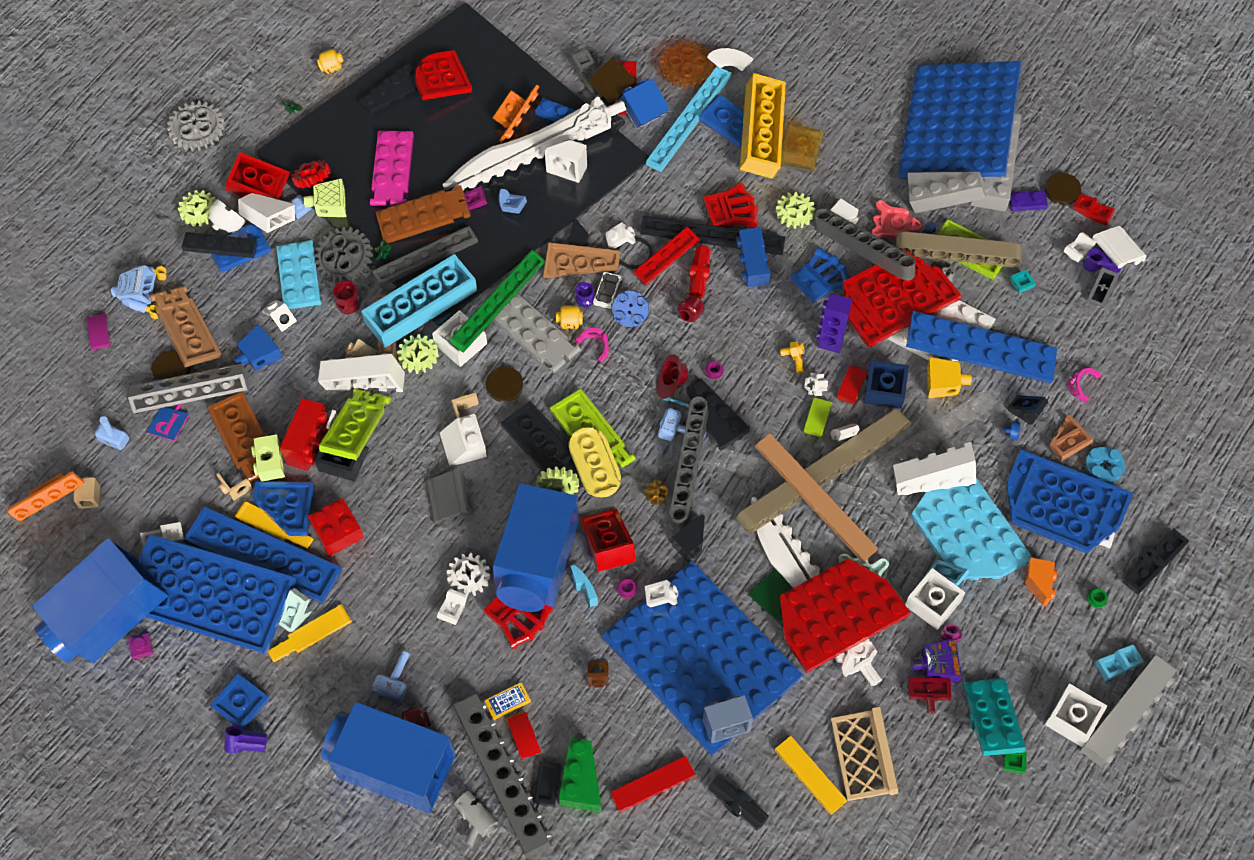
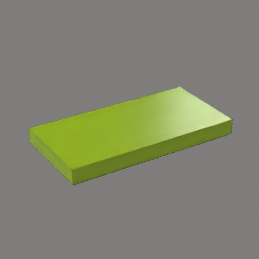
M949 219L946 220L937 235L988 240ZM959 262L993 281L1003 267Z

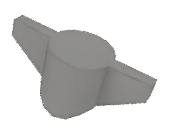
M951 264L949 267L942 269L950 281L953 280L955 274Z

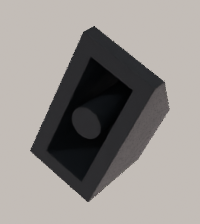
M703 514L672 536V546L686 561L691 558H697L702 552L705 521Z

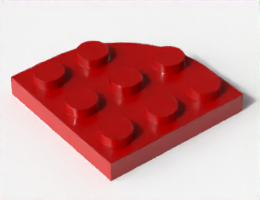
M455 50L431 54L425 57L416 68L415 84L422 100L470 93L472 91V86Z

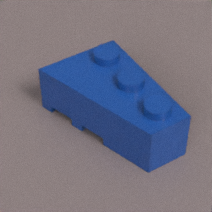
M761 227L739 230V237H736L737 248L741 247L742 254H739L740 265H744L745 270L742 271L743 282H747V288L768 285L770 269L767 267V255H765Z

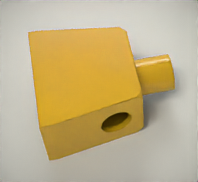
M930 357L927 364L928 398L958 395L961 385H971V374L961 373L960 363Z

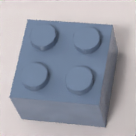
M733 695L727 698V701L720 703L714 701L707 704V707H704L703 723L711 744L751 732L753 717L745 695L740 697L739 695Z

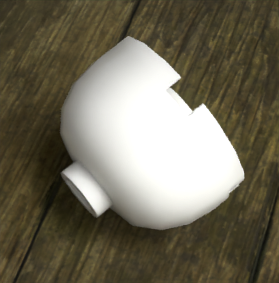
M218 199L210 208L209 218L213 223L211 227L216 231L236 232L246 222Z

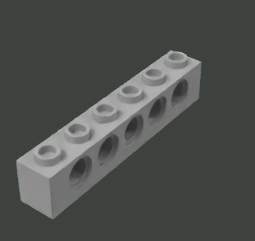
M243 363L129 386L128 399L133 413L246 391L247 377Z

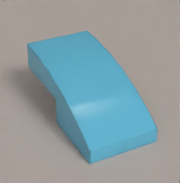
M572 565L571 574L576 590L585 589L590 607L598 605L597 595L591 582L577 566Z
M1133 644L1117 650L1112 655L1097 660L1095 665L1104 680L1107 681L1143 664L1144 660Z

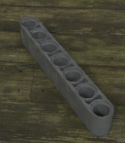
M828 209L816 211L817 231L902 280H911L915 277V259L912 256Z
M703 397L693 398L689 406L670 508V517L676 527L686 526L690 517L708 418V405ZM698 406L704 407L702 410H695ZM693 424H700L698 428L692 427ZM691 441L697 442L694 446L688 445ZM688 459L694 460V462L691 464L685 463V461ZM684 477L691 478L688 482L681 481ZM681 495L688 496L685 500L678 499ZM678 513L684 514L680 519L675 518V515Z

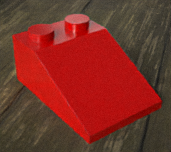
M239 152L227 179L225 191L241 197L254 193L279 200L290 172Z
M617 508L579 518L592 560L598 572L636 562L634 542Z

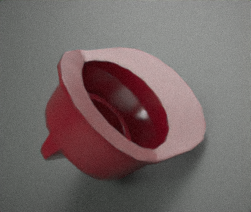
M675 354L666 357L657 381L656 391L662 399L671 397L676 389L683 385L688 378L687 365L682 363Z

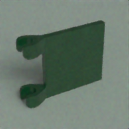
M774 569L748 593V596L783 628L780 595L793 588Z

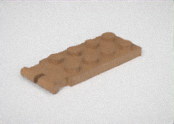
M186 286L170 289V294L162 291L149 295L150 301H155L157 305L156 312L184 367L221 357V352L193 299L188 298L186 295Z

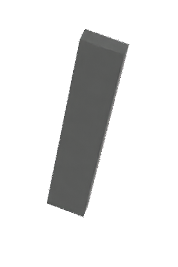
M467 226L373 270L372 274L381 288L478 243V239L470 226Z

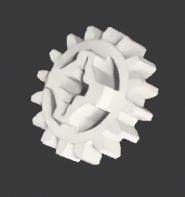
M472 553L469 554V557H465L462 554V559L460 560L455 557V564L450 563L449 567L451 570H447V576H449L447 580L448 584H451V589L455 590L457 588V591L461 593L463 591L467 596L469 592L476 596V590L483 592L482 586H488L487 580L491 578L490 573H488L490 568L486 566V560L480 561V555L473 558ZM466 570H468V572L470 573L471 580H469V577L466 575Z

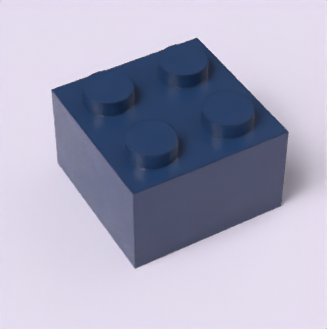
M871 360L867 375L864 403L902 409L909 365Z

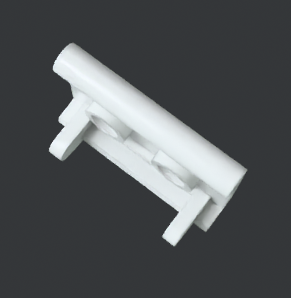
M1121 226L1096 233L1092 237L1118 268L1130 262L1137 265L1146 259L1144 252Z

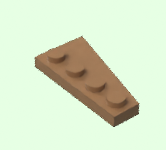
M549 243L543 278L617 271L621 252L618 250Z

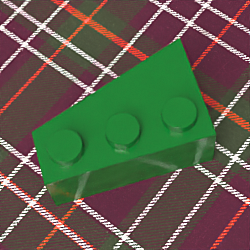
M570 737L559 804L562 807L602 813L592 742Z

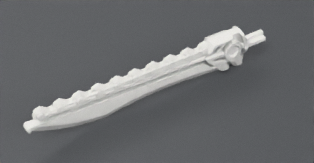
M596 97L592 100L591 105L586 103L575 112L539 131L492 146L459 168L443 183V188L448 190L454 187L452 190H455L457 185H461L463 191L467 187L470 189L476 188L480 181H483V183L489 182L494 175L497 177L503 176L507 169L511 171L516 170L521 163H524V165L530 164L534 157L538 159L545 156V149L568 140L573 141L577 139L580 141L584 140V138L588 139L611 128V116L626 110L624 102L619 101L606 107L600 98Z
M751 498V504L757 501V498ZM781 514L772 520L775 526L770 521L758 529L757 534L770 563L794 588L807 581V578L779 533L808 579L818 575L820 567L810 564V554L800 550L801 541L791 537L792 528L782 524L783 515ZM870 639L835 657L838 663H842L841 670L844 677L861 671L871 687L881 681V678L871 665L878 651Z

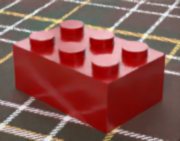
M301 399L280 446L288 466L309 471L310 466L314 465L319 445L323 440L325 432H328L327 423L329 418L324 404Z

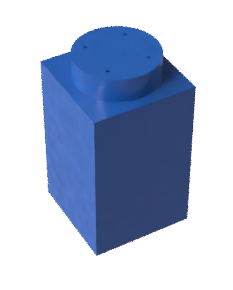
M519 483L493 564L496 595L501 602L511 608L526 612L540 611L544 605L555 607L578 528L577 495Z
M107 538L32 606L43 619L34 627V630L43 643L66 663H70L78 655L95 663L166 599L168 594L133 554L110 538Z
M355 702L350 714L341 711L333 719L323 742L321 757L329 762L338 779L431 814L456 754L449 736Z

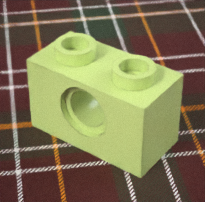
M278 435L254 438L255 446H252L251 449L253 458H256V463L253 464L255 475H259L261 481L285 477L282 452L280 450L281 443Z

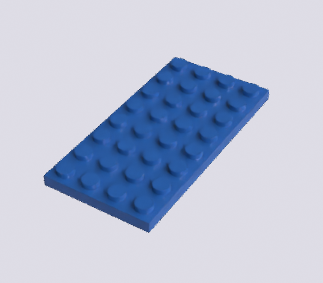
M149 534L138 559L168 594V597L145 618L267 655L284 613L289 591L294 588L297 579L295 577Z

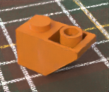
M1030 558L1026 567L1025 584L1043 606H1047L1049 601L1054 599L1055 588H1052V584L1056 581L1057 570H1054L1055 562Z

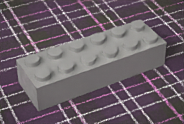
M1015 114L1006 177H982L985 184L986 199L972 201L970 206L1006 212L1011 196L1021 114Z

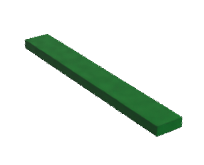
M531 250L451 337L449 342L464 353L546 261L535 251Z

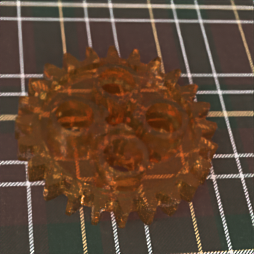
M687 40L686 44L680 41V45L673 43V48L668 46V51H663L660 60V73H663V78L667 77V82L672 81V86L679 84V88H681L682 85H685L687 89L688 85H691L694 89L695 84L701 86V82L704 83L713 72L715 64L707 58L709 53H711V51L707 52L708 47L702 49V44L697 46L696 41L692 44L689 43V40Z

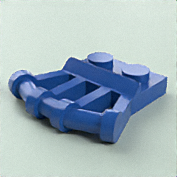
M818 247L810 262L791 274L790 279L814 304L831 291L843 289V281L849 279V275L846 270L847 267L838 261L839 259L836 255L832 256ZM819 258L827 261L818 268H813ZM832 266L836 269L824 278L820 275ZM841 275L843 281L829 284L830 281Z

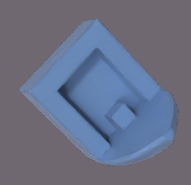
M500 189L499 204L501 210L519 214L527 202L526 197L512 195L506 189Z

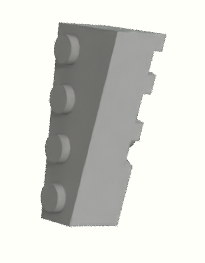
M980 172L908 173L909 200L914 213L986 199L985 184Z

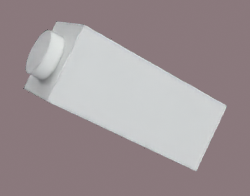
M254 193L238 199L239 215L267 233L295 220V205L292 203Z

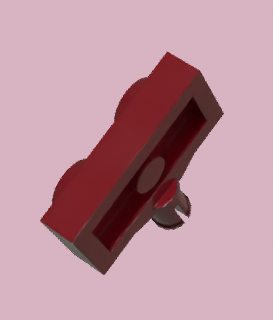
M909 677V700L926 701V712L928 714L930 712L931 714L936 713L935 701H950L952 698L951 678Z

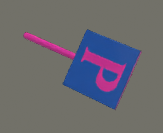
M177 404L175 409L168 407L160 408L146 433L175 441L190 414L178 411L182 404Z

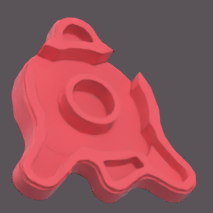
M882 200L876 202L875 208L881 215L873 217L872 221L875 228L871 231V234L878 238L896 240V234L899 232L918 233L921 231L922 223L916 220L915 217H912L908 210L891 207Z

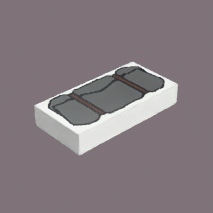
M607 272L603 273L593 301L594 305L608 309L612 308L622 280L621 276Z

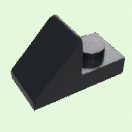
M1017 395L1007 407V410L1032 425L1049 402L1046 397Z

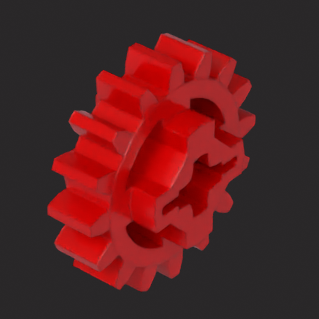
M320 160L304 163L299 167V170L294 171L295 174L291 175L292 180L297 188H309L312 185L322 183L324 181L323 178H328L330 168L327 162H321Z

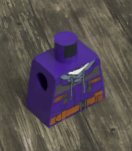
M956 639L924 646L921 651V657L911 658L912 670L923 669L924 677L951 678V683H959L962 673Z

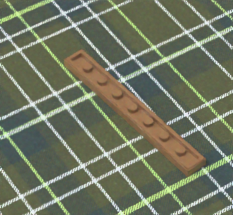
M771 433L755 445V448L862 563L878 550L874 543Z

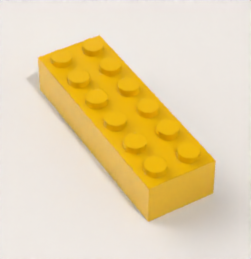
M753 73L746 84L740 170L773 179L780 169L786 82Z

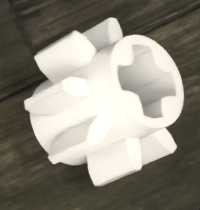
M811 373V377L805 378L804 388L809 391V395L822 396V391H827L828 381L823 378L824 374Z

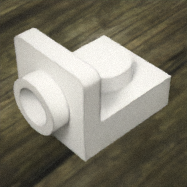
M665 580L645 586L646 601L649 607L668 602L672 605L677 604L678 590L669 581Z

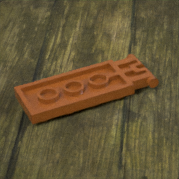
M457 185L455 190L445 192L442 190L377 211L376 215L383 240L388 244L453 223V219L462 216L469 218L470 212L465 201L462 186Z
M241 391L207 408L237 469H242L245 474L242 479H248L251 482L260 478L254 472L253 464L256 463V458H253L251 447L255 446L254 438L265 437L246 397Z

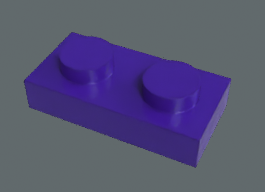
M1045 190L1011 192L1009 201L1011 211L1047 209L1048 203Z

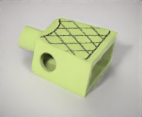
M342 179L315 185L314 196H304L305 207L315 206L318 216L346 217L345 188Z

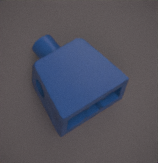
M258 325L238 342L237 346L241 354L233 360L235 364L243 363V366L249 363L254 370H258L281 359L282 355L278 346L262 327Z

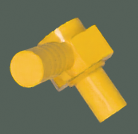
M798 341L790 342V347L780 349L781 356L791 355L793 357L797 373L804 372L801 354H804L803 343Z

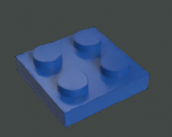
M237 673L211 703L210 707L233 725L245 729L270 698Z

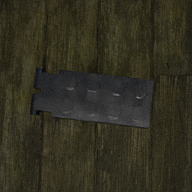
M531 401L500 422L501 427L541 471L547 472V468L554 470L555 467L561 470L565 467V471L572 470V474H577V478L579 477L569 452V442Z

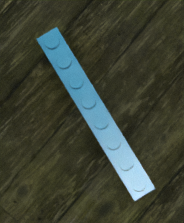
M716 66L646 160L647 166L659 172L663 171L699 122V115L716 99L730 80L731 72Z

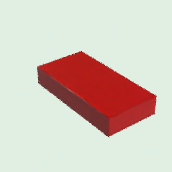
M850 365L836 398L854 405L868 371Z

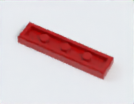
M688 227L684 228L634 270L633 274L644 286H647L698 243L699 238Z
M685 756L610 792V795L619 813L695 777L696 774Z

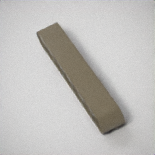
M899 232L896 234L895 247L901 251L905 250L911 253L914 257L1016 267L1021 264V245L1018 243L914 232Z

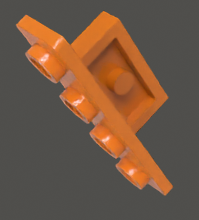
M538 85L531 90L525 100L512 90L509 92L493 116V119L507 128L499 139L500 142L512 136L514 133L512 128L514 126L517 127L523 119L520 116L522 113L526 114L530 108V100L533 102L539 93L536 92L539 88Z
M74 472L66 475L60 473L29 491L27 498L9 507L7 512L16 520L22 521L84 485V480Z

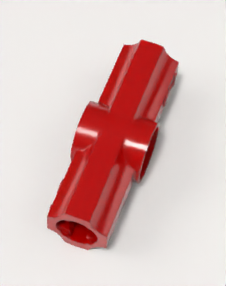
M705 245L696 247L694 263H692L690 271L691 281L688 295H695L700 299L704 298L706 281L709 279L711 249Z

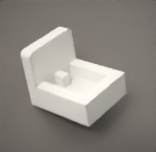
M622 222L605 233L608 247L612 250L625 242L636 243L633 228Z
M1081 232L1074 242L1066 246L1063 252L1070 259L1079 262L1087 256L1088 252L1096 244V241L1084 232Z
M448 589L446 599L438 612L437 618L456 625L465 608L467 595Z

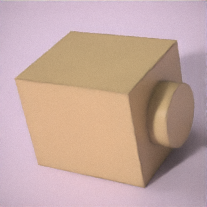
M83 477L84 485L74 490L75 503L79 509L99 507V483L96 478Z

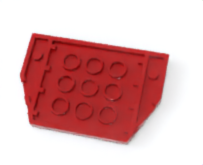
M905 250L903 252L915 259V277L913 279L902 280L878 265H874L843 281L842 284L844 297L852 299L848 322L868 348L908 328L913 311L932 315L961 299L962 295L940 268L924 263L923 259L914 257Z
M849 558L780 595L784 641L806 673L910 616L909 609L888 580Z

